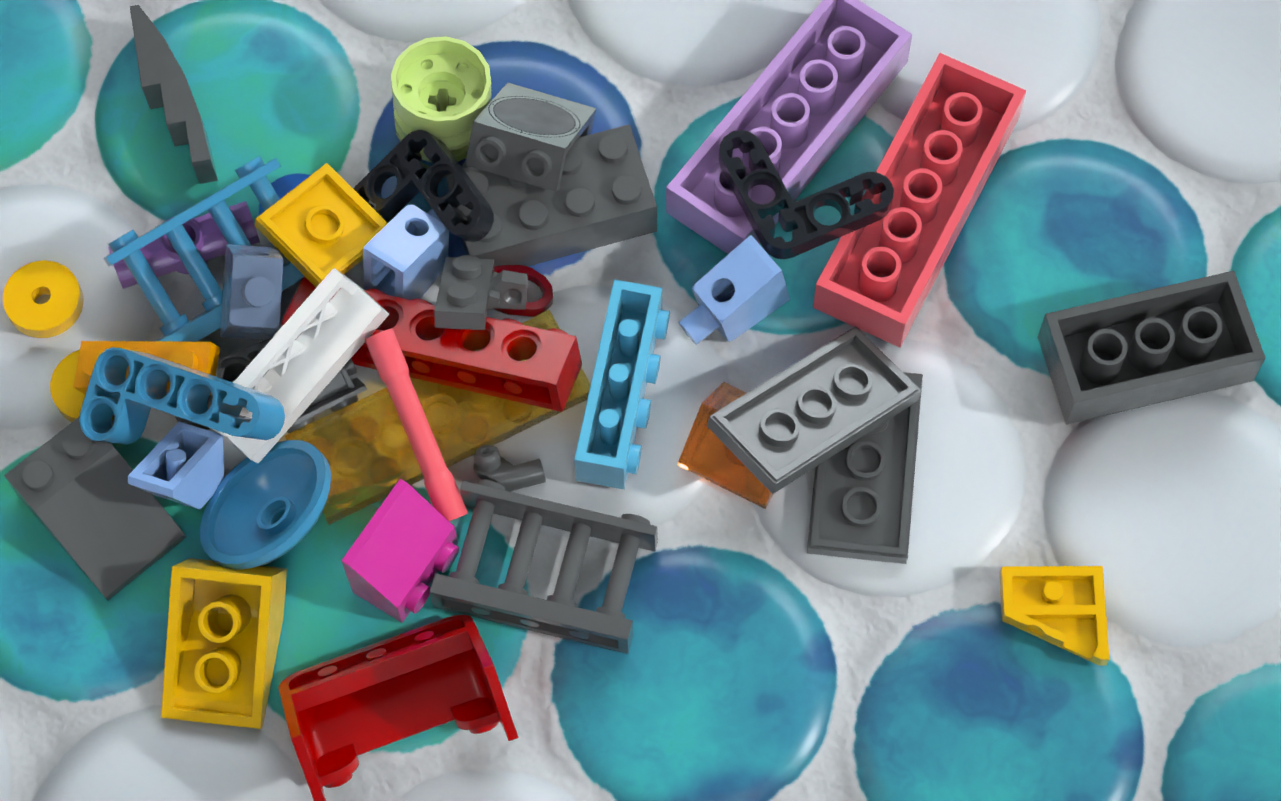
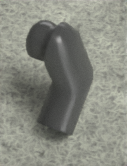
M483 445L474 453L475 463L473 464V469L481 480H490L505 487V491L511 492L546 482L540 459L513 465L501 457L498 448L493 445Z

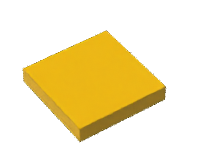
M326 163L255 219L254 226L317 288L333 268L345 275L363 260L364 246L388 223Z

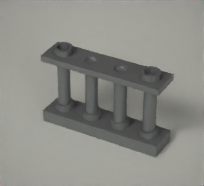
M477 480L476 484L462 481L460 493L467 508L474 510L456 572H451L449 576L435 573L430 589L434 608L629 654L633 639V620L625 619L626 616L622 613L638 548L656 551L658 526L650 525L649 520L635 514H622L620 518L505 491L504 486L490 480ZM493 514L522 520L505 582L499 584L498 588L478 584L479 580L475 578ZM541 525L570 532L554 593L547 596L546 600L528 596V592L524 589ZM590 537L619 543L603 605L596 608V611L576 607L577 604L572 601Z

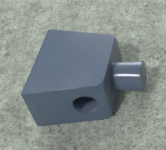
M226 244L220 337L266 340L272 338L278 331L283 257L276 248Z

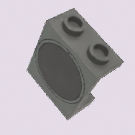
M507 82L473 121L465 165L557 192L561 183L566 154L579 137L591 135L596 108Z

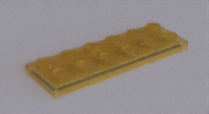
M550 310L522 322L523 325L546 330L551 328L560 329ZM582 367L564 411L588 400L591 384ZM410 378L447 468L474 455L475 451L483 445H495L561 413L551 409ZM387 387L285 435L286 440H301L314 445L329 463L331 485L328 499L322 512L328 525L386 498L399 479H402L409 485L424 479Z

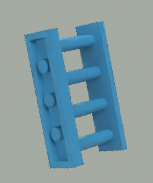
M258 156L235 170L239 179L140 237L137 236L133 229L108 244L113 253L103 258L107 265L111 266L122 259L124 260L163 324L159 329L164 336L156 341L197 342L221 328L223 290L182 224L208 210L228 244L252 246L224 199L249 185L264 211L280 200L266 176L281 167L276 158L264 164L261 157ZM163 235L167 236L205 299L202 305L206 311L191 320H188L185 313L182 315L178 313L140 250ZM290 261L283 265L282 291L300 281L304 276Z

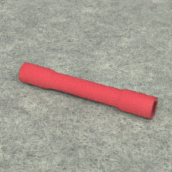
M391 328L366 338L365 342L378 374L387 386L424 476V485L433 507L448 521L468 514L455 479L444 462L409 376V367L393 329Z

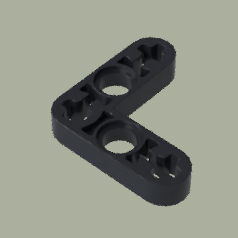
M424 130L412 131L405 136L353 188L387 223L419 192L424 196L447 230L464 241H480L489 233L494 222V213L491 206L447 146L440 139ZM422 149L426 157L434 163L430 167L420 162L422 159L420 151ZM452 174L454 177L452 189L445 196L439 197L437 188L440 181L445 176ZM396 176L397 186L395 191L389 197L383 198L381 195L383 184L390 177ZM369 200L375 203L376 207L373 204L369 203ZM460 205L472 210L470 212L472 221L468 225H466L468 223L467 217L457 208Z
M733 131L726 135L720 143V168L763 249L768 255L776 259L785 260L798 256L877 222L887 216L891 210L894 189L890 180L880 173H862L793 202L763 144L756 135L749 131ZM739 148L742 153L749 152L748 164L752 172L745 176L746 168L739 157L732 158L733 149ZM767 185L773 189L776 196L770 203L757 204L749 198L748 192L754 186ZM869 189L872 195L881 193L879 203L873 204L870 199L862 200L863 190ZM855 204L854 215H851L849 206ZM832 206L840 212L841 219L836 224L823 225L814 218V212L819 207ZM779 213L778 222L785 232L792 231V238L789 242H785L782 237L774 238L776 226L772 217Z

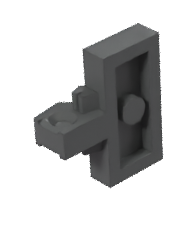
M463 255L457 258L446 257L434 311L435 328L485 330L488 309L525 310L528 296L527 274L506 270L500 273L494 272V259H479L472 255Z

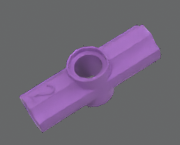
M244 201L229 206L250 244L260 243L247 202ZM210 213L192 218L182 224L191 240L194 241V245L206 264L210 259L225 255L226 244L228 243ZM166 235L159 237L140 249L157 277L175 271L189 274ZM108 247V248H109V253H110V254L113 253L112 250H111V248ZM123 259L113 264L123 289L138 284Z

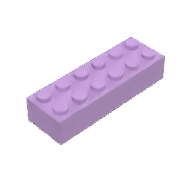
M822 0L666 187V213L727 254L733 251L750 235L760 244L720 168L719 148L723 138L729 133L738 130L749 131L756 135L763 144L794 202L907 64L912 34L859 0ZM739 148L733 149L732 158L739 157L746 168L745 176L752 172L748 164L749 152L742 153ZM767 185L754 186L748 192L749 198L757 204L770 203L776 196L773 189ZM779 213L772 217L775 224L778 222Z

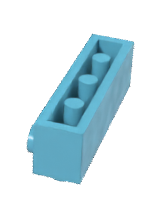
M614 279L574 459L576 481L625 490L628 473L637 474L642 445L634 444L638 428H647L651 400L644 399L647 383L656 384L661 355L653 354L656 339L665 340L670 318V311L662 310L661 287Z

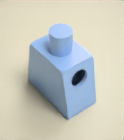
M407 205L364 246V290L377 289L387 295L409 300L414 298L421 299L443 271L445 258L448 257L450 231L447 230L433 209L426 213L415 205Z
M750 235L694 284L692 291L698 307L678 323L695 345L716 329L728 342L733 341L790 300L782 270L754 237Z

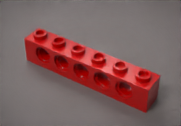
M304 276L281 321L282 326L316 289ZM377 289L364 290L389 313L388 317L371 336L391 328L393 329L409 367L410 378L559 412L564 411L582 367L576 336L569 335L560 329L551 328L546 330L523 325L519 321L510 318L500 320L487 317L485 330L435 328L434 311L436 305H432L423 299L414 298L409 300L387 295ZM365 342L351 359L354 365L377 370Z

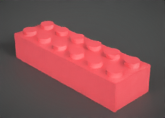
M939 53L876 171L886 176L892 183L894 194L891 210L881 220L840 238L816 283L814 309L851 326H856L864 332L901 348L1020 118L1027 90ZM867 189L862 200L870 199L873 204H878L881 193L872 195L869 189Z

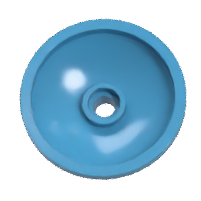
M286 440L277 442L259 463L250 460L248 457L241 461L220 482L203 512L200 523V541L205 553L222 567L242 570L268 564L292 550L312 530L325 508L331 485V470L325 456L308 442Z

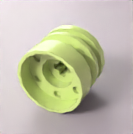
M447 36L425 38L410 45L396 59L391 73L396 135L401 141L412 131H427L440 139L459 162L467 158L466 152L469 147L473 121L492 99L490 68L481 52L463 40ZM422 149L420 151L422 160L430 161Z

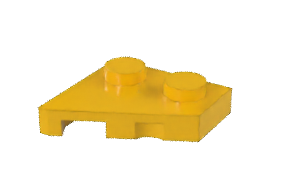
M1103 566L1001 567L999 579L1003 622L1099 666L1108 664L1110 658Z

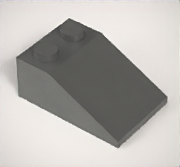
M79 416L4 476L17 496L108 601L182 542L186 536L153 494L128 484V475L133 470L110 442L95 441L85 436L81 430Z

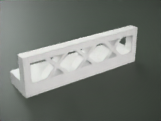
M333 268L233 382L271 395L280 401L285 413V421L280 433L269 440H257L231 436L214 429L211 430L229 438L250 460L259 463L365 343V339L370 337L388 317L389 313L360 286ZM242 407L239 415L252 418V412Z

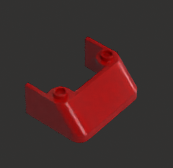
M469 615L450 616L300 670L286 677L278 687L290 737L314 801H326L323 786L326 788L338 787L347 783L352 778V773L359 766L358 755L455 720L459 729L469 730L473 734L490 731L500 722L508 741L519 738L492 659L473 618Z

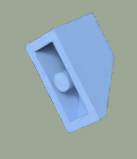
M179 421L128 475V484L155 496L201 509L214 495L218 485L224 479L223 435Z

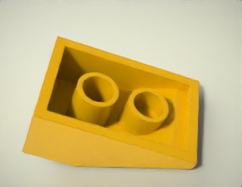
M188 558L172 566L161 718L256 729L263 727L284 618L287 568L258 566L234 570L222 567L212 560Z

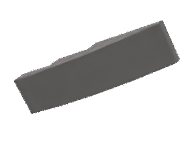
M139 5L130 6L141 87L149 108L164 107L166 125L174 146L189 144L191 161L199 184L218 181L209 139L181 67L166 40Z

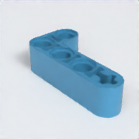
M112 347L102 352L95 363L79 419L81 430L91 440L128 445L141 437L151 407L231 436L257 440H269L279 434L284 425L285 413L280 401L271 395L148 353ZM129 366V375L126 379V370ZM170 379L171 385L170 390L167 394L166 387ZM212 392V404L208 410V397ZM242 407L252 412V418L239 415ZM114 414V424L113 426H111V420Z

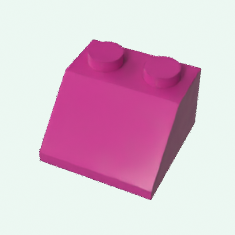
M399 479L341 560L352 592L403 623L410 611L416 614L426 603L431 589L429 584L434 579L435 573L437 574L439 571L445 573L454 563L459 553L455 526L412 486Z

